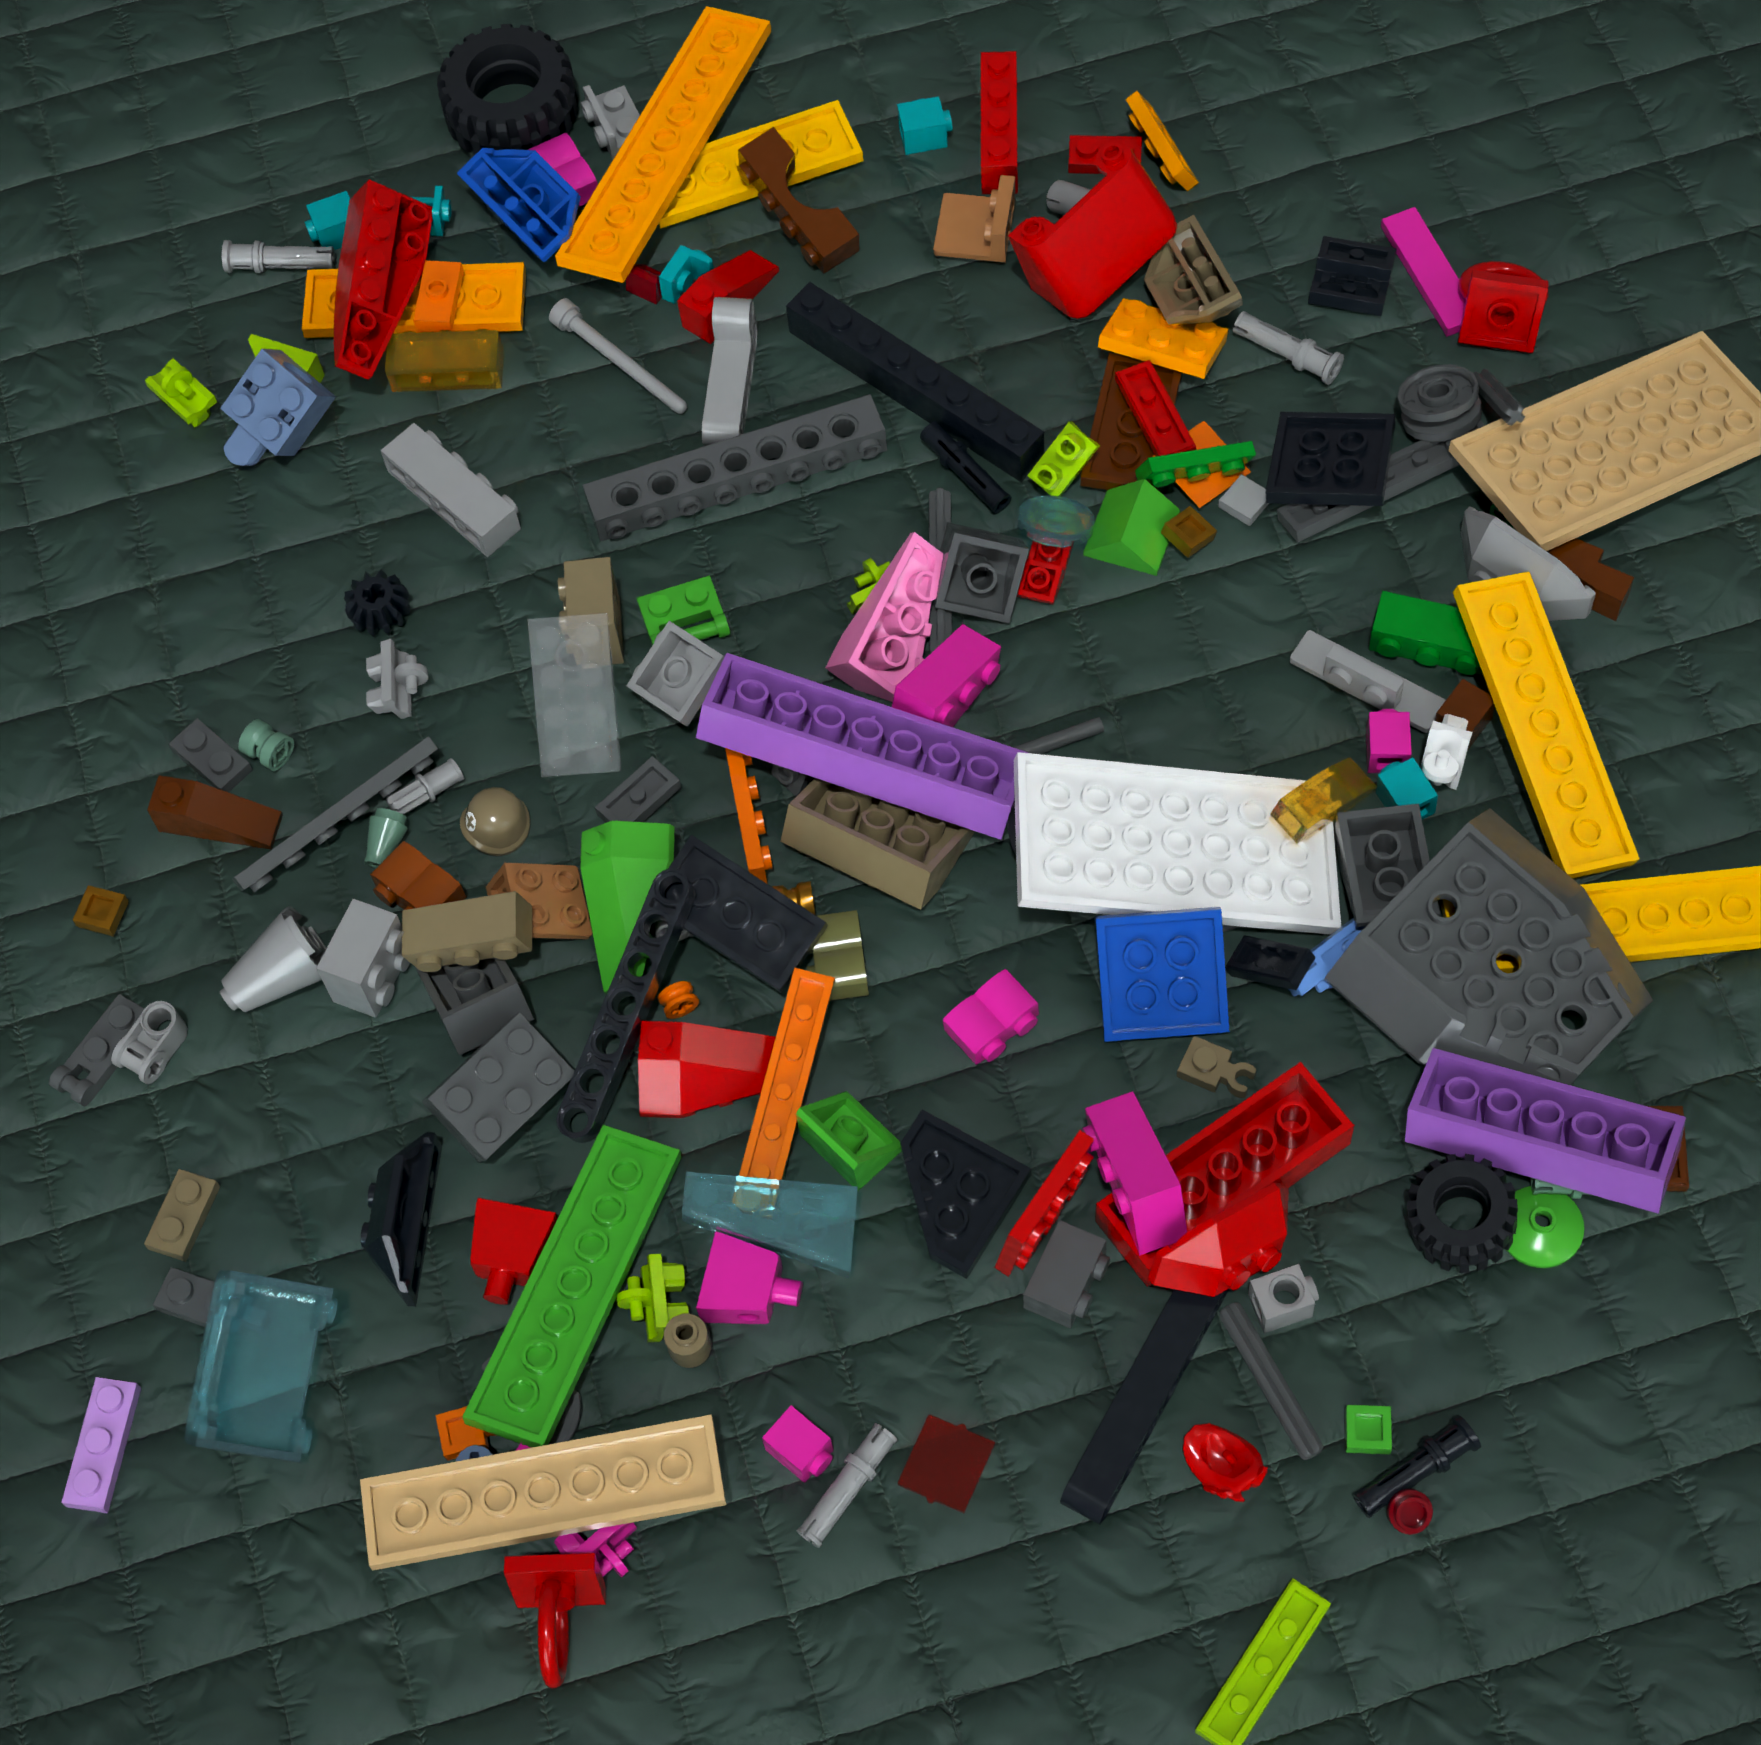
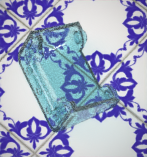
M220 1270L218 1272L212 1291L186 1421L185 1443L196 1447L300 1463L301 1455L308 1453L312 1440V1428L306 1427V1420L302 1418L315 1347L318 1332L324 1329L326 1323L332 1324L336 1315L337 1298H332L334 1288L232 1270Z

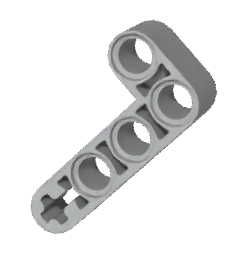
M714 298L712 327L715 340L702 421L703 445H710L744 434L757 346V322L753 299Z

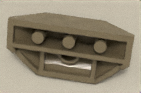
M1192 215L1177 223V230L1174 236L1152 256L1144 278L1167 323H1210L1242 306L1243 301L1239 290L1196 217Z

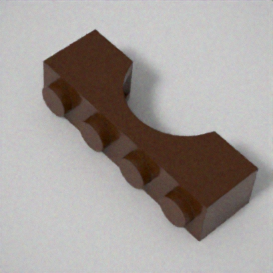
M774 127L738 149L739 165L737 166V171L747 185L752 183L759 192L758 197L764 208L769 212L773 210L780 218L779 223L782 230L790 239L795 237L801 245L800 249L804 258L811 266L816 264L821 272L825 274L859 251V233L838 207L814 209L803 205L792 196L787 185L795 172V153Z

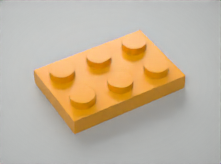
M1123 298L1099 336L1098 348L1141 361L1150 360L1152 364L1205 379L1226 343L1229 329L1217 326L1213 322L1168 324L1159 308L1146 305L1139 300Z

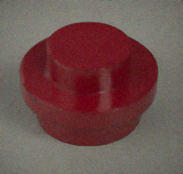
M1403 1489L1391 1498L1387 1508V1515L1395 1529L1401 1533L1412 1535L1420 1533L1427 1528L1433 1516V1508L1428 1497L1421 1491Z

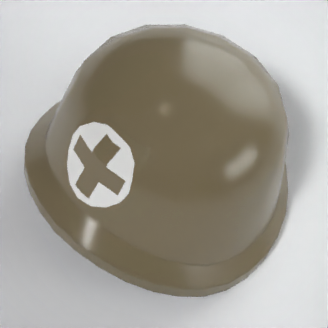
M491 787L483 789L474 795L468 807L462 812L460 828L466 841L475 849L488 855L504 856L516 851L526 841L530 831V816L524 802L512 792L504 788Z

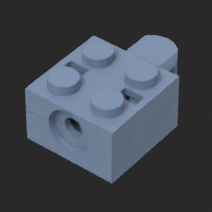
M261 349L220 408L238 423L225 442L223 449L226 457L235 465L254 466L259 462L267 449L275 456H295L336 396L282 350Z

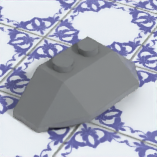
M1470 506L1465 510L1460 533L1467 579L1471 582L1529 571L1548 621L1585 619L1591 613L1596 592L1587 585L1583 586L1578 576L1560 560L1496 516L1483 511H1477Z

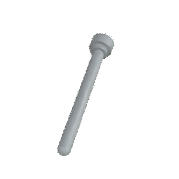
M563 298L553 306L549 314V321L561 331L567 330L568 332L574 331L674 412L682 414L686 411L687 403L586 323L582 319L583 316L580 313V308L568 298Z

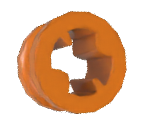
M680 981L673 983L659 993L657 998L660 1005L665 1006L664 1013L667 1018L676 1019L683 1017L698 1006L699 999L697 995L691 994L693 987L690 982Z

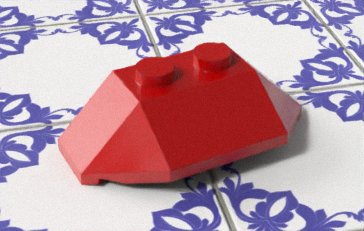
M1283 1182L1272 1183L1210 1217L1185 1233L1176 1243L1166 1245L1156 1252L1148 1280L1154 1286L1215 1297L1229 1288L1231 1290L1238 1289L1250 1276L1261 1270L1263 1272L1271 1270L1282 1257L1281 1249L1287 1235L1289 1188Z

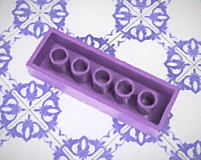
M1433 1048L1408 1107L1405 1142L1450 1155L1455 1154L1457 1157L1464 1159L1465 1154L1474 1155V1162L1481 1163L1483 1158L1492 1162V1167L1659 1214L1680 1151L1686 1117Z

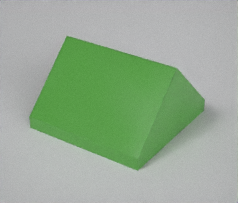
M1145 479L1109 489L1102 502L1083 556L1157 576L1170 542L1161 534V531L1166 522L1180 513V509Z
M847 1091L800 1107L796 1113L800 1136L857 1191L901 1152V1142Z

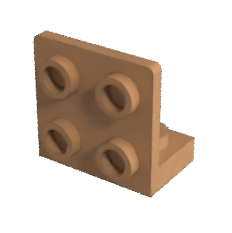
M1000 175L998 190L992 189L990 197L944 193L933 248L934 255L1006 263L1009 245L1008 234L1011 233L1016 204L1015 176Z
M504 862L486 886L488 896L516 891L532 905V938L589 939L592 935L579 871L574 865Z

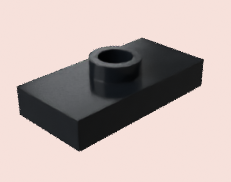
M1244 935L1225 969L1232 977L1297 990L1316 957L1309 948Z

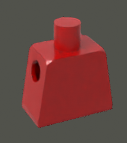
M482 1198L477 1199L470 1262L476 1276L488 1279L483 1294L485 1300L495 1304H508L513 1284L526 1285L558 1219L556 1212Z

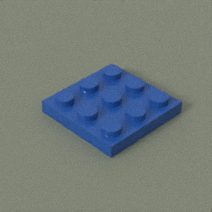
M1220 907L1095 916L1105 1042L1230 1032L1222 911Z

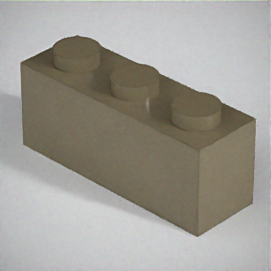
M516 891L402 910V931L404 932L402 936V957L420 971L435 972L446 965L472 966L478 964L479 960L497 958L508 960L517 957L519 953L531 952L532 905Z

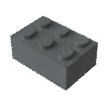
M519 1012L512 1016L436 1087L422 1103L479 1163L487 1160L571 1080L575 1071Z

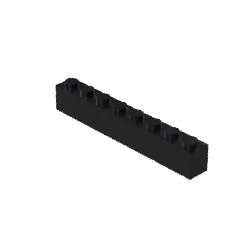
M809 282L786 305L789 332L927 422L937 421L953 439L962 441L967 448L1018 481L1022 482L1045 453L1043 430L813 283Z

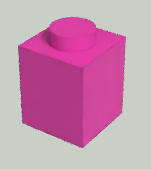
M1394 709L1369 712L1366 726L1367 773H1380L1390 763L1396 761L1402 763L1411 758L1410 712H1398Z
M792 1405L762 1437L765 1450L804 1483L812 1474L815 1477L821 1475L833 1459L831 1453L834 1450L831 1438Z

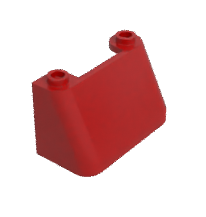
M1113 136L1101 147L1095 158L1098 170L1105 177L1055 224L1043 217H1031L1021 222L1008 234L1031 290L1071 318H1083L1093 313L1174 236L1177 230V223L1172 210L1131 148L1116 136Z

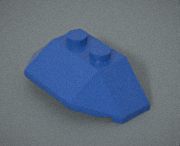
M482 148L457 172L459 177L541 261L546 262L571 237L581 196L535 150H494L493 148Z

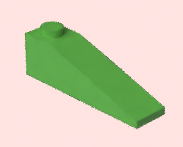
M612 820L582 832L580 869L603 991L605 993L608 992L653 880L657 874L667 870L674 861L675 827L671 824ZM647 958L636 962L633 969L634 976L642 977Z

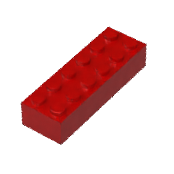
M1302 1062L1293 1066L1166 1155L1181 1184L1187 1232L1210 1217L1272 1183L1283 1182L1289 1188L1351 1144L1354 1124ZM1110 1193L1096 1203V1223L1148 1287L1152 1284L1148 1277L1156 1252L1162 1248L1139 1255L1125 1219L1119 1213L1113 1194Z

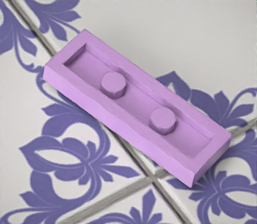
M95 1378L61 1502L65 1507L108 1513L141 1392V1387L137 1383Z

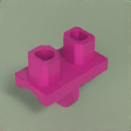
M632 1522L600 1528L586 1541L578 1533L558 1536L554 1543L560 1554L595 1553L603 1577L611 1569H614L619 1576L623 1577L629 1570L622 1560L634 1550L625 1539L637 1527Z

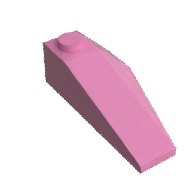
M915 532L910 533L842 634L825 668L855 690L893 702L896 685L924 660L925 641L927 637H930L932 624L929 623L931 604L937 598L943 553Z

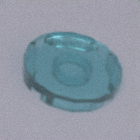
M1036 496L1025 500L1019 507L1017 526L1020 530L1025 529L1027 537L1035 542L1047 546L1067 547L1072 545V541L1080 539V544H1082L1092 536L1094 515L1088 507L1066 497Z

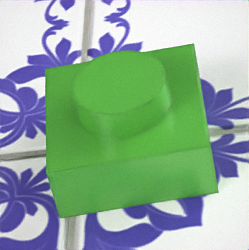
M1346 1405V1453L1391 1454V1406Z

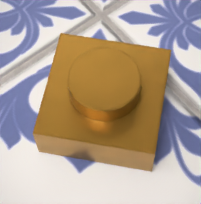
M1191 506L1166 522L1161 531V534L1187 558L1213 541L1217 530Z
M88 885L74 915L73 922L79 928L114 936L129 901L125 894Z

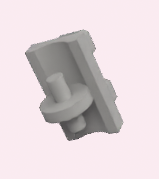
M392 639L381 641V653L366 658V670L369 677L375 682L381 681L380 687L366 692V704L376 714L392 711L401 719L411 717V694L417 693L418 685L427 682L428 669L426 666L417 663L415 655H409L396 649Z

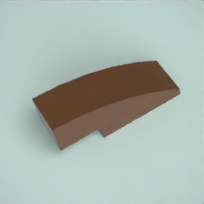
M1577 538L1548 550V553L1560 560L1578 576L1583 586L1587 585L1596 592L1592 610L1616 621L1629 597L1634 577L1602 564L1601 559L1604 550Z

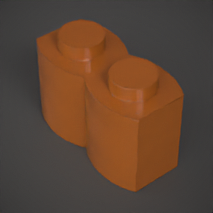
M402 841L370 874L376 886L373 889L374 893L388 906L395 903L404 910L460 901L466 898L461 884L453 876L432 863L425 855L405 841Z

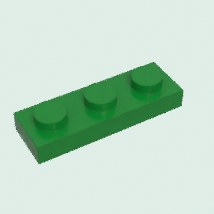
M1253 441L1150 457L1135 470L1137 481L1145 479L1149 483H1153L1154 487L1167 486L1174 483L1176 479L1188 477L1190 482L1199 481L1218 471H1222L1223 476H1230L1245 470V465L1256 456Z

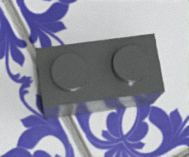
M1059 1220L1023 1294L1024 1309L1070 1329L1076 1317L1083 1319L1093 1299V1295L1088 1293L1094 1279L1099 1281L1103 1279L1110 1263L1111 1257L1106 1256V1240Z

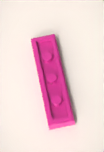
M1413 207L1383 218L1381 220L1383 232L1392 247L1397 248L1396 253L1444 334L1448 337L1458 333L1466 299L1460 292L1459 278L1419 212Z

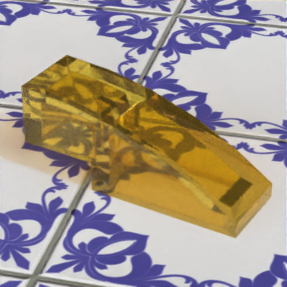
M1349 757L1326 768L1286 794L1278 801L1270 815L1298 844L1317 829L1319 831L1336 819L1338 812H1346L1373 792L1377 786Z

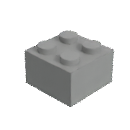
M352 899L316 967L334 1003L377 1018L382 1006L386 1007L390 1003L394 994V983L400 971L404 972L410 964L409 961L402 957V936L404 932L402 931V925L397 914Z

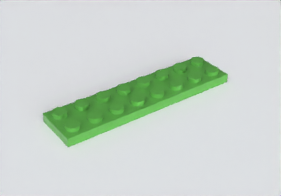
M606 1125L602 1126L462 1416L464 1424L531 1448L549 1445L613 1307L617 1294L626 1279L681 1160L679 1149Z

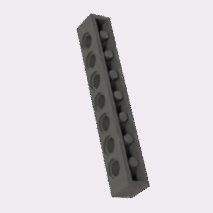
M869 394L583 484V490L600 542L610 538L617 539L629 532L645 527H655L664 521L683 515L690 516L702 509L717 504H728L736 498L755 492H766L774 486L790 481H800L818 472L835 470L844 464L859 459L873 458L879 453L887 451L886 432L872 396ZM664 492H670V493L665 494V495H660L661 493H664Z

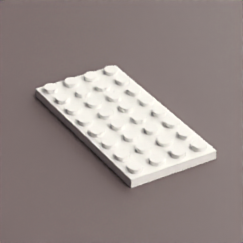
M1017 752L1014 758L1018 907L1106 915L1220 907L1222 911V925L1330 935L1341 927L1330 783Z

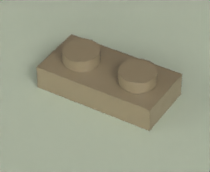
M178 1169L145 1240L144 1245L150 1251L186 1262L220 1189L218 1182Z

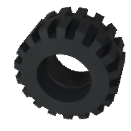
M1455 1154L1446 1155V1163L1440 1164L1438 1159L1430 1162L1429 1172L1427 1173L1422 1169L1416 1176V1185L1411 1184L1409 1201H1407L1408 1228L1410 1236L1414 1237L1415 1247L1418 1251H1425V1259L1433 1264L1438 1259L1441 1261V1269L1447 1271L1451 1270L1452 1265L1460 1266V1273H1469V1266L1476 1265L1478 1271L1487 1268L1489 1259H1492L1495 1263L1503 1257V1249L1509 1250L1511 1247L1513 1234H1516L1518 1205L1517 1199H1515V1189L1512 1182L1506 1183V1174L1501 1168L1492 1171L1491 1161L1483 1158L1481 1163H1476L1472 1154H1465V1160H1456ZM1469 1197L1481 1203L1489 1215L1482 1224L1473 1229L1456 1230L1445 1225L1438 1218L1436 1212L1449 1199Z

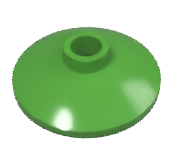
M1530 1186L1517 1190L1515 1192V1199H1517L1518 1205L1516 1234H1513V1243L1509 1250L1506 1251L1519 1262L1536 1268H1551L1567 1262L1576 1254L1584 1237V1221L1578 1206L1566 1194L1533 1195ZM1540 1215L1547 1217L1550 1220V1225L1546 1227L1538 1225L1535 1217Z

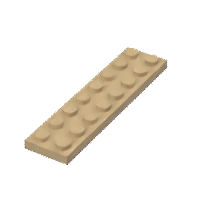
M712 1415L360 1479L368 1562L372 1571L726 1505Z

